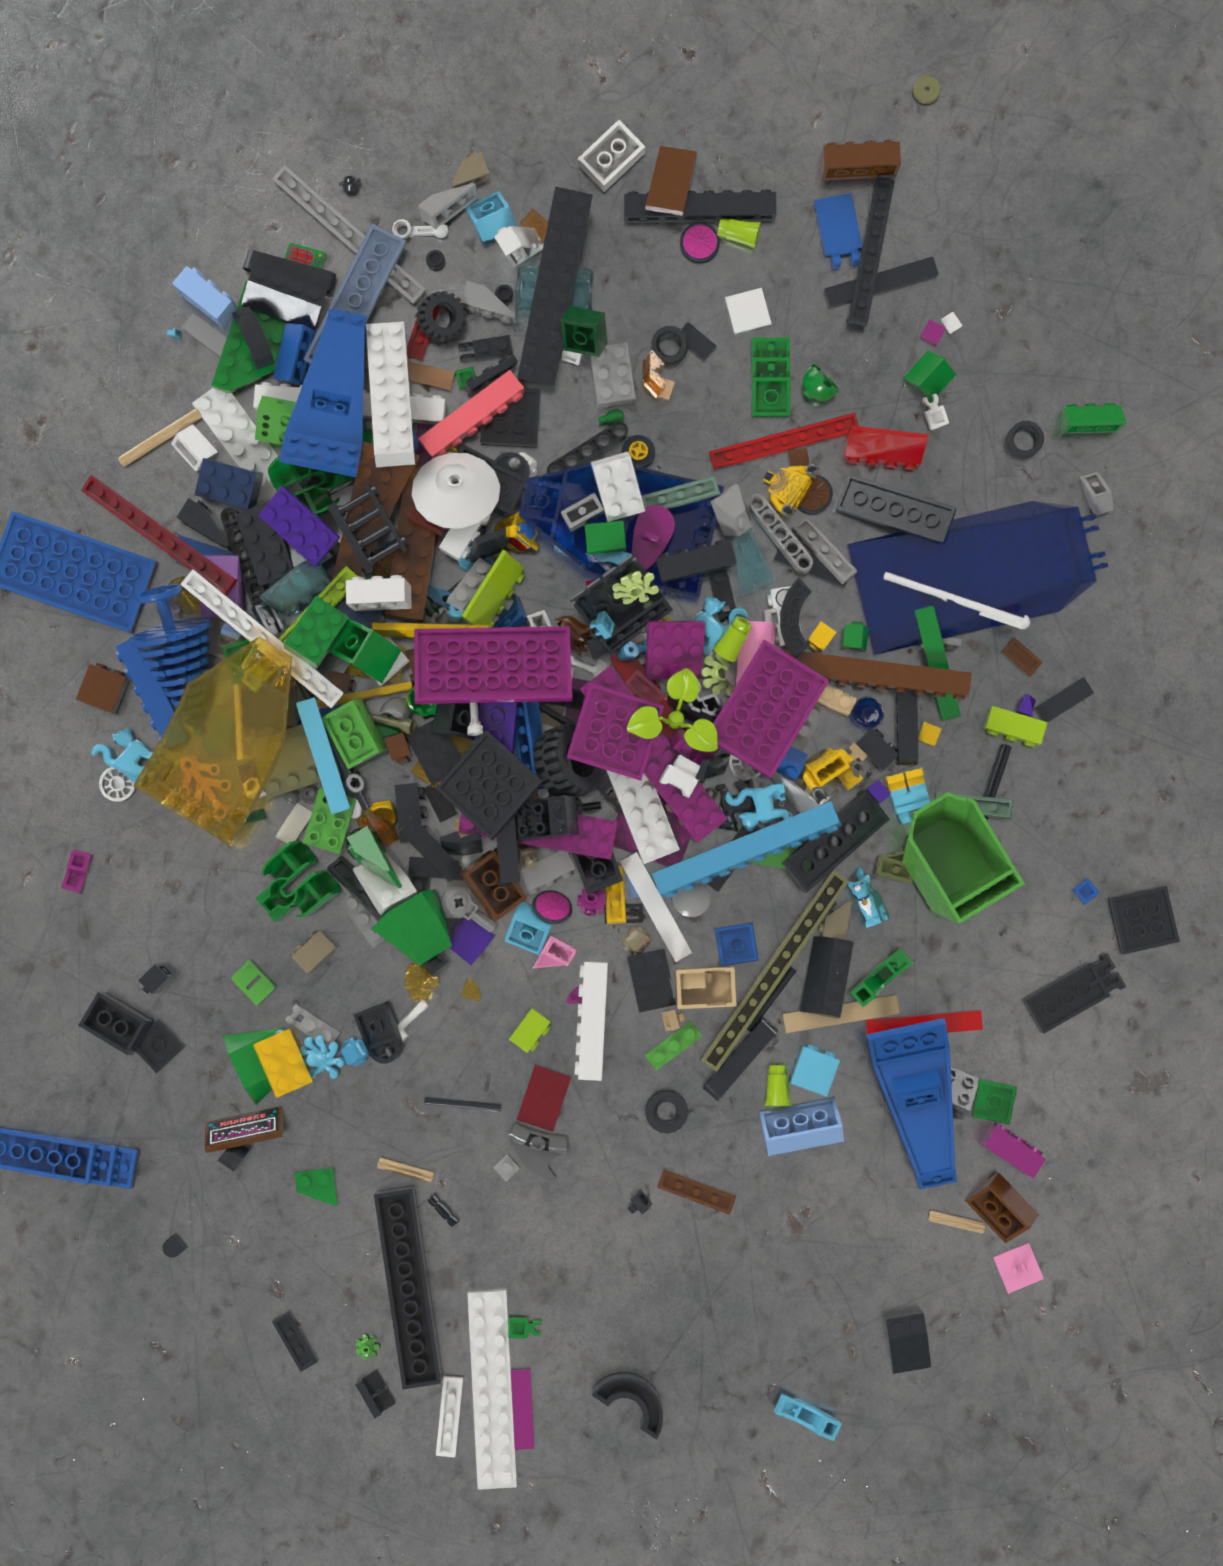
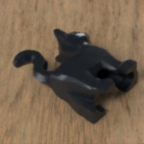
M753 779L735 781V786L739 788V793L746 788H755ZM725 783L716 785V790L721 793L720 808L727 818L718 827L719 829L738 832V823L734 814L743 812L755 813L756 809L753 798L746 796L742 804L731 806L725 799V795L729 791ZM756 830L747 831L748 835L756 832Z

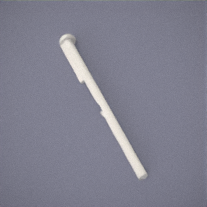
M888 572L885 573L883 578L941 598L946 602L947 599L953 600L962 606L980 611L979 615L1020 629H1026L1030 625V618L1027 615L1022 618Z

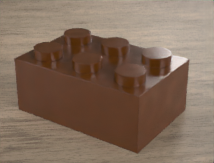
M487 851L459 872L492 920H499L527 899L517 882L501 884L499 858L495 851Z

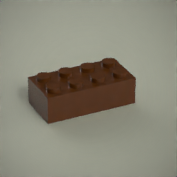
M893 139L878 143L874 140H869L859 144L855 141H850L839 145L836 142H830L823 145L820 156L821 180L897 176L901 166L900 141L895 142Z

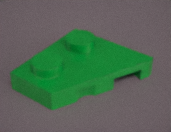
M334 1167L294 1173L297 1193L333 1206L338 1205Z

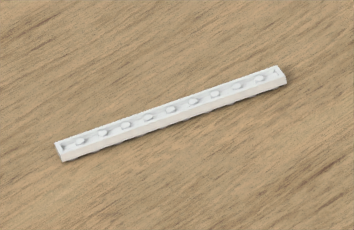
M192 570L181 583L184 588L330 708H333L344 693L312 666L284 649V643L195 570Z

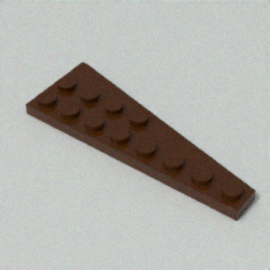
M364 442L351 500L367 492L364 486L366 483L370 484V486L374 485L380 494L377 498L390 518L406 483L419 461L420 455L414 454L415 464L376 467L374 444ZM370 498L348 511L347 523H352L376 509L377 506L373 499ZM380 515L356 529L354 535L357 540H362L384 527L387 523L383 516ZM342 534L332 580L345 566L351 569L358 577L363 569L344 534ZM377 540L367 545L366 549H364L367 557L370 556Z

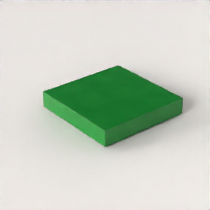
M979 1079L971 1117L1010 1125L1017 1087Z

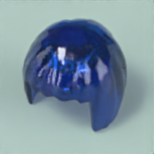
M864 696L853 706L852 717L854 722L860 727L874 728L880 725L884 719V709L875 698Z

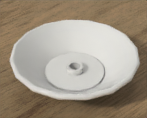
M448 453L433 458L421 467L413 480L412 498L416 509L427 521L443 528L455 529L476 525L488 517L498 503L500 484L495 471L484 460L467 453Z

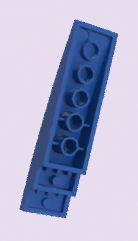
M0 1128V1169L85 1184L92 1183L127 1189L133 1188L139 1152L137 1149Z

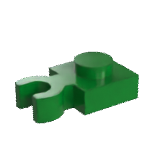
M508 1317V1338H528V1333L540 1336L541 1331H535L534 1327L542 1325V1322L540 1320H533L529 1323L528 1317Z

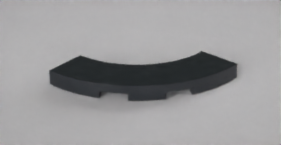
M800 578L792 584L786 593L780 612L782 638L793 658L799 656L809 647L801 633L799 616L804 601L812 591Z

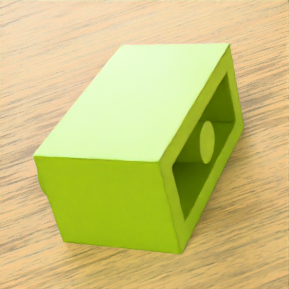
M532 1007L509 1040L526 1053L529 1050L533 1052L540 1043L537 1041L540 1035L545 1036L550 1030L551 1026H549V1023L551 1021Z

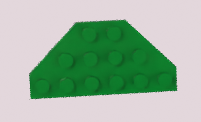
M247 281L245 282L236 311L245 308L241 306V302L243 299ZM251 309L262 328L275 364L257 371L242 334L233 319L211 383V388L230 394L244 385L261 379L260 377L275 372L285 329L283 321Z

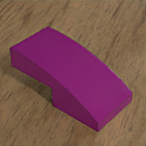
M72 850L66 866L67 872L61 885L62 889L81 894L89 869L91 854Z

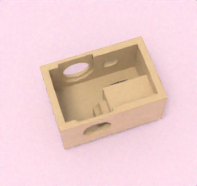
M734 967L675 969L677 1009L736 1006Z

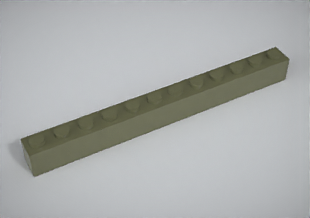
M832 870L827 875L700 1058L703 1063L716 1072L719 1070L848 884V879L835 870Z

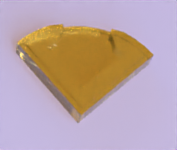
M467 978L461 997L480 1002L481 994L479 987L473 980Z

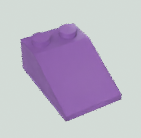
M239 555L205 556L238 580L226 597L245 611ZM200 601L201 618H221Z

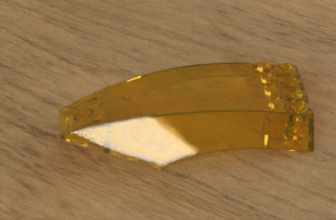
M257 637L247 646H243L230 657H226L210 670L203 672L201 676L188 682L169 725L133 787L231 846L264 790L285 745L292 656L261 637Z

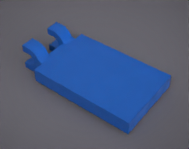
M852 193L814 200L825 257L831 256L833 269L841 267L840 255L848 253L850 254L851 265L859 264L860 255L858 250H862L863 246Z

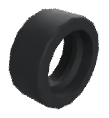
M664 326L654 333L651 347L658 359L664 362H676L686 355L689 348V340L682 329L676 326ZM667 333H674L681 340L680 350L672 356L664 354L659 347L661 337Z
M1032 421L1016 423L1009 430L1006 437V445L1009 452L1021 459L1034 456L1044 443V433L1041 427ZM1029 429L1035 434L1036 443L1032 449L1023 451L1015 445L1014 436L1018 430Z

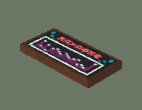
M281 1107L206 1122L204 1144L206 1153L283 1137Z

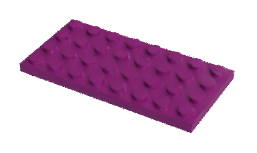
M570 626L414 629L415 704L572 701Z

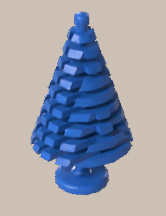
M181 584L164 585L141 592L136 595L137 601L141 604L156 602L162 625L144 630L142 633H137L133 635L134 637H130L128 642L132 647H140L136 648V653L140 657H145L142 660L145 666L152 667L149 670L155 677H159L156 680L159 686L166 687L164 689L166 696L173 697L170 699L172 704L182 706V708L177 710L180 716L190 715L184 721L188 726H193L194 736H203L205 729L202 726V722H205L206 714L198 713L204 711L207 702L201 701L207 697V691L201 688L208 685V678L204 676L209 672V666L205 664L209 661V654L206 652L209 650L210 642L205 641L210 638L211 630L209 631L207 627L211 626V618L194 617L173 621L167 599L182 592Z

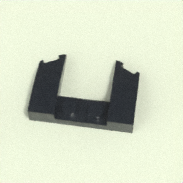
M409 857L408 876H410V881L417 891L416 895L430 890V878L444 879L425 858ZM458 873L453 880H463V878ZM444 917L449 936L453 938L454 935L450 933L456 923L461 925L463 919Z

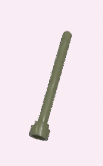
M369 713L373 722L400 728L403 733L412 735L415 731L416 721L406 718L401 721Z

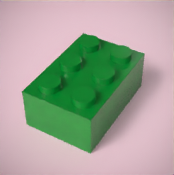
M315 596L285 640L284 649L317 669L349 621V616L318 596Z

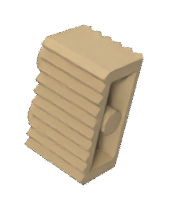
M827 684L817 702L847 717L857 699Z

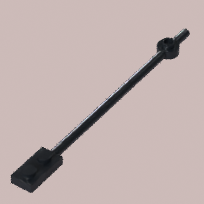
M270 600L251 608L258 623L279 639L285 632V629ZM295 679L305 700L313 698L309 689ZM325 727L332 752L346 777L343 781L345 791L355 795L363 812L370 809L361 791L364 787L363 779L357 774H352L351 770L347 769Z

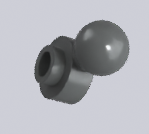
M311 784L303 787L299 792L293 790L284 793V799L290 804L296 803L298 799H302L306 804H313L316 801L319 790L315 785ZM311 790L313 791L314 795L312 797H308L306 795V792Z

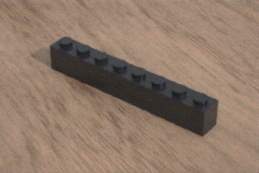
M764 189L760 192H753L752 190H742L741 192L724 190L722 193H715L713 190L696 193V191L689 190L683 216L646 210L649 192L647 194H639V192L631 191L628 194H624V222L720 221L721 218L729 220H775L777 214L776 192H772L769 189Z

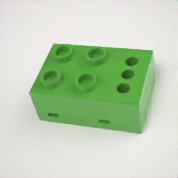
M262 396L257 408L255 440L282 445L296 402Z
M361 698L351 700L321 717L347 769L356 767L388 749Z
M319 788L303 844L342 855L353 818L351 817L357 799L347 796L350 809L331 814L324 789Z

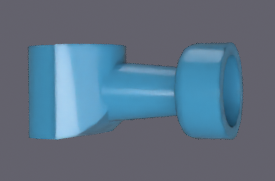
M646 640L642 642V645H636L633 642L625 644L618 651L619 659L629 663L638 654H646Z

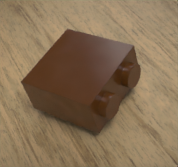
M97 662L96 665L89 664L76 700L116 715L129 679L124 677L125 673L114 669L111 672L106 670L107 666Z

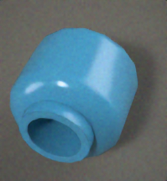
M353 1037L344 1042L345 1046L340 1051L347 1065H352L354 1068L367 1061L366 1058L369 1056V1052L363 1040H355Z

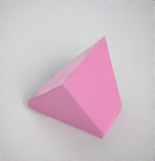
M551 935L532 969L555 966L568 967L577 950Z

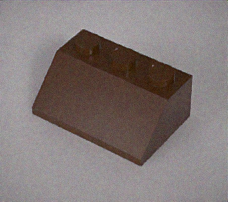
M999 1172L987 1179L966 1200L972 1209L1005 1243L1030 1229L1039 1216Z

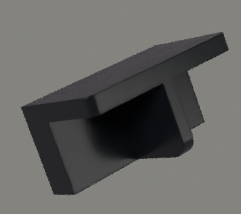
M374 1370L357 1380L355 1385L374 1419L380 1416L384 1410L395 1405L396 1401L378 1370Z

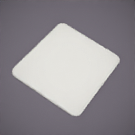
M954 312L941 319L950 334L962 327Z

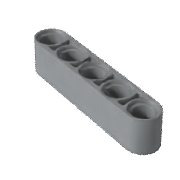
M760 494L753 495L749 500L750 513L796 572L801 575L808 574L813 565L812 557L765 497ZM760 502L763 506L757 509L752 504ZM770 516L774 519V521L772 523H766L764 521V518ZM778 531H782L786 536L778 538L775 534ZM789 546H795L797 548V551L795 553H790L787 550V548ZM807 561L809 566L802 568L799 566V562Z

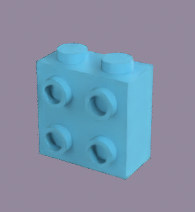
M813 1045L802 1046L789 1082L827 1097L840 1060L836 1058L837 1054L829 1051L823 1054L818 1052L819 1048Z

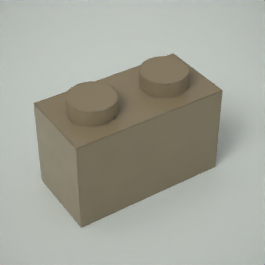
M322 930L312 932L307 937L309 941L304 946L300 944L293 950L295 954L292 958L307 974L311 973L337 948Z

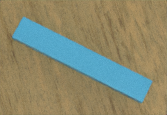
M314 697L298 702L296 705L331 814L350 809L316 699Z

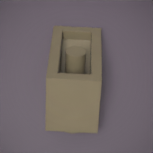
M472 152L466 158H463L452 182L453 188L470 183L477 184L490 179L482 152Z
M846 901L824 917V921H821L819 924V932H822L821 936L846 940L852 902Z

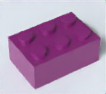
M990 1123L978 1143L1034 1179L1046 1160L1041 1156L1043 1152L1030 1144L1027 1147L1025 1145L1026 1141L1014 1133L1010 1136V1130L998 1123L995 1126Z

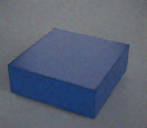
M1088 878L1072 889L1083 905L1100 893Z

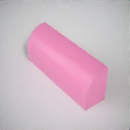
M749 621L752 624V628L738 655L736 684L764 639L775 646L776 623Z

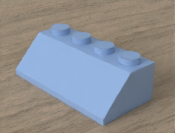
M835 1097L759 1112L768 1156L844 1141L843 1126Z

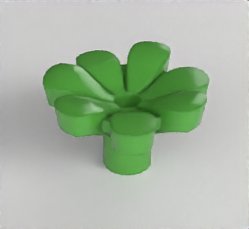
M363 1334L362 1341L359 1339L355 1341V1345L358 1347L355 1350L356 1354H362V1359L367 1360L369 1355L372 1358L376 1357V1351L380 1349V1344L375 1343L377 1337L372 1335L369 1339L367 1334Z

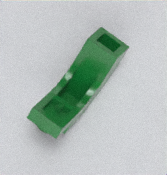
M901 947L867 974L850 993L864 1007L915 961Z

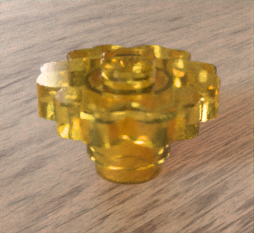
M416 963L409 964L406 968L407 976H405L404 982L406 990L409 991V997L413 1001L427 1000L431 994L430 990L438 985L437 974L432 976L422 965L419 966Z

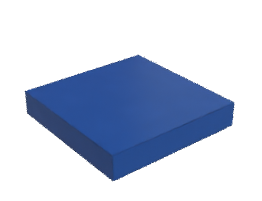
M753 922L714 928L721 967L759 961Z

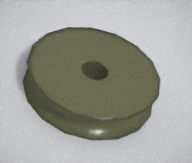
M931 75L919 77L913 86L915 99L923 104L935 102L941 93L939 80Z

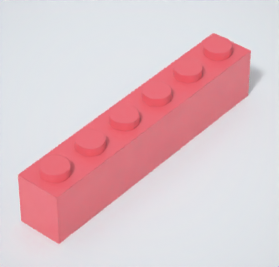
M509 370L419 437V443L432 459L447 454L448 449L459 446L462 443V439L467 435L470 437L475 434L479 426L482 424L487 425L491 422L495 414L503 413L511 402L519 401L523 397L524 387Z

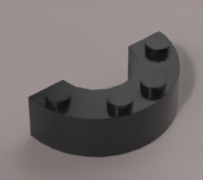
M615 1374L603 1379L593 1388L592 1396L606 1406L620 1398H628L635 1401L643 1412L640 1429L657 1440L663 1425V1410L660 1397L649 1382L633 1374Z

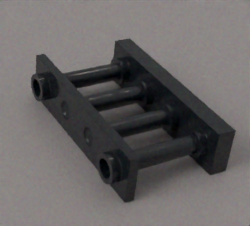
M366 483L364 486L367 492L343 506H337L336 503H332L327 507L366 574L370 575L375 572V563L399 549H402L404 553L409 552L407 549L409 544L404 536L400 537L377 498L380 494L376 487ZM370 498L373 499L377 506L376 509L352 523H347L344 518L346 512ZM380 515L383 516L387 523L386 526L362 540H357L354 535L356 529ZM389 532L393 533L397 542L372 557H367L364 552L367 545Z

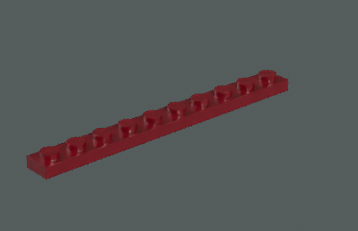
M90 475L81 488L83 493L191 571L195 570L225 596H228L238 580L95 476Z

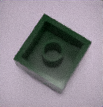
M569 306L560 319L564 351L600 357L608 344L605 312Z

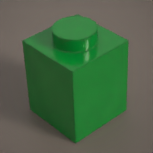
M852 621V624H845L843 647L848 650L867 651L869 628L864 626L863 622Z

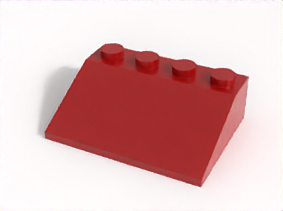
M852 425L845 438L843 459L853 464H858L859 461L867 462L866 464L870 466H877L879 463L885 464V467L888 468L904 466L906 470H916L922 463L929 434Z

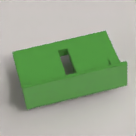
M248 960L230 978L256 1006L276 988L272 981L251 960ZM260 975L262 978L248 990L246 987Z

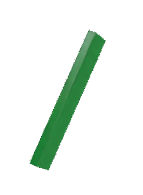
M934 606L914 610L928 666L950 670ZM945 695V698L936 697L942 721L961 716L958 701L953 699V696Z

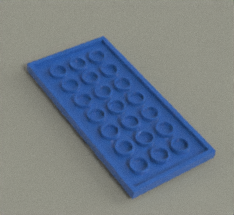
M12 511L0 542V588L132 633L142 606L137 601L136 595L147 591L157 561Z

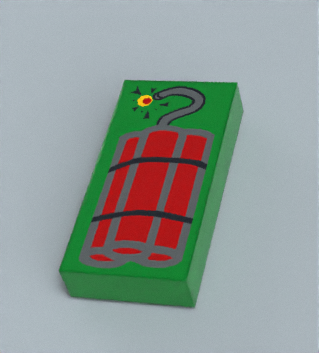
M289 242L285 259L322 269L327 254L323 251Z

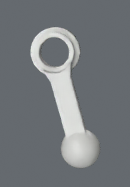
M400 219L393 224L392 231L394 235L402 239L413 236L444 238L448 234V227L442 224L435 230L431 226H411L408 221ZM401 226L407 227V232L404 235L398 234V229Z

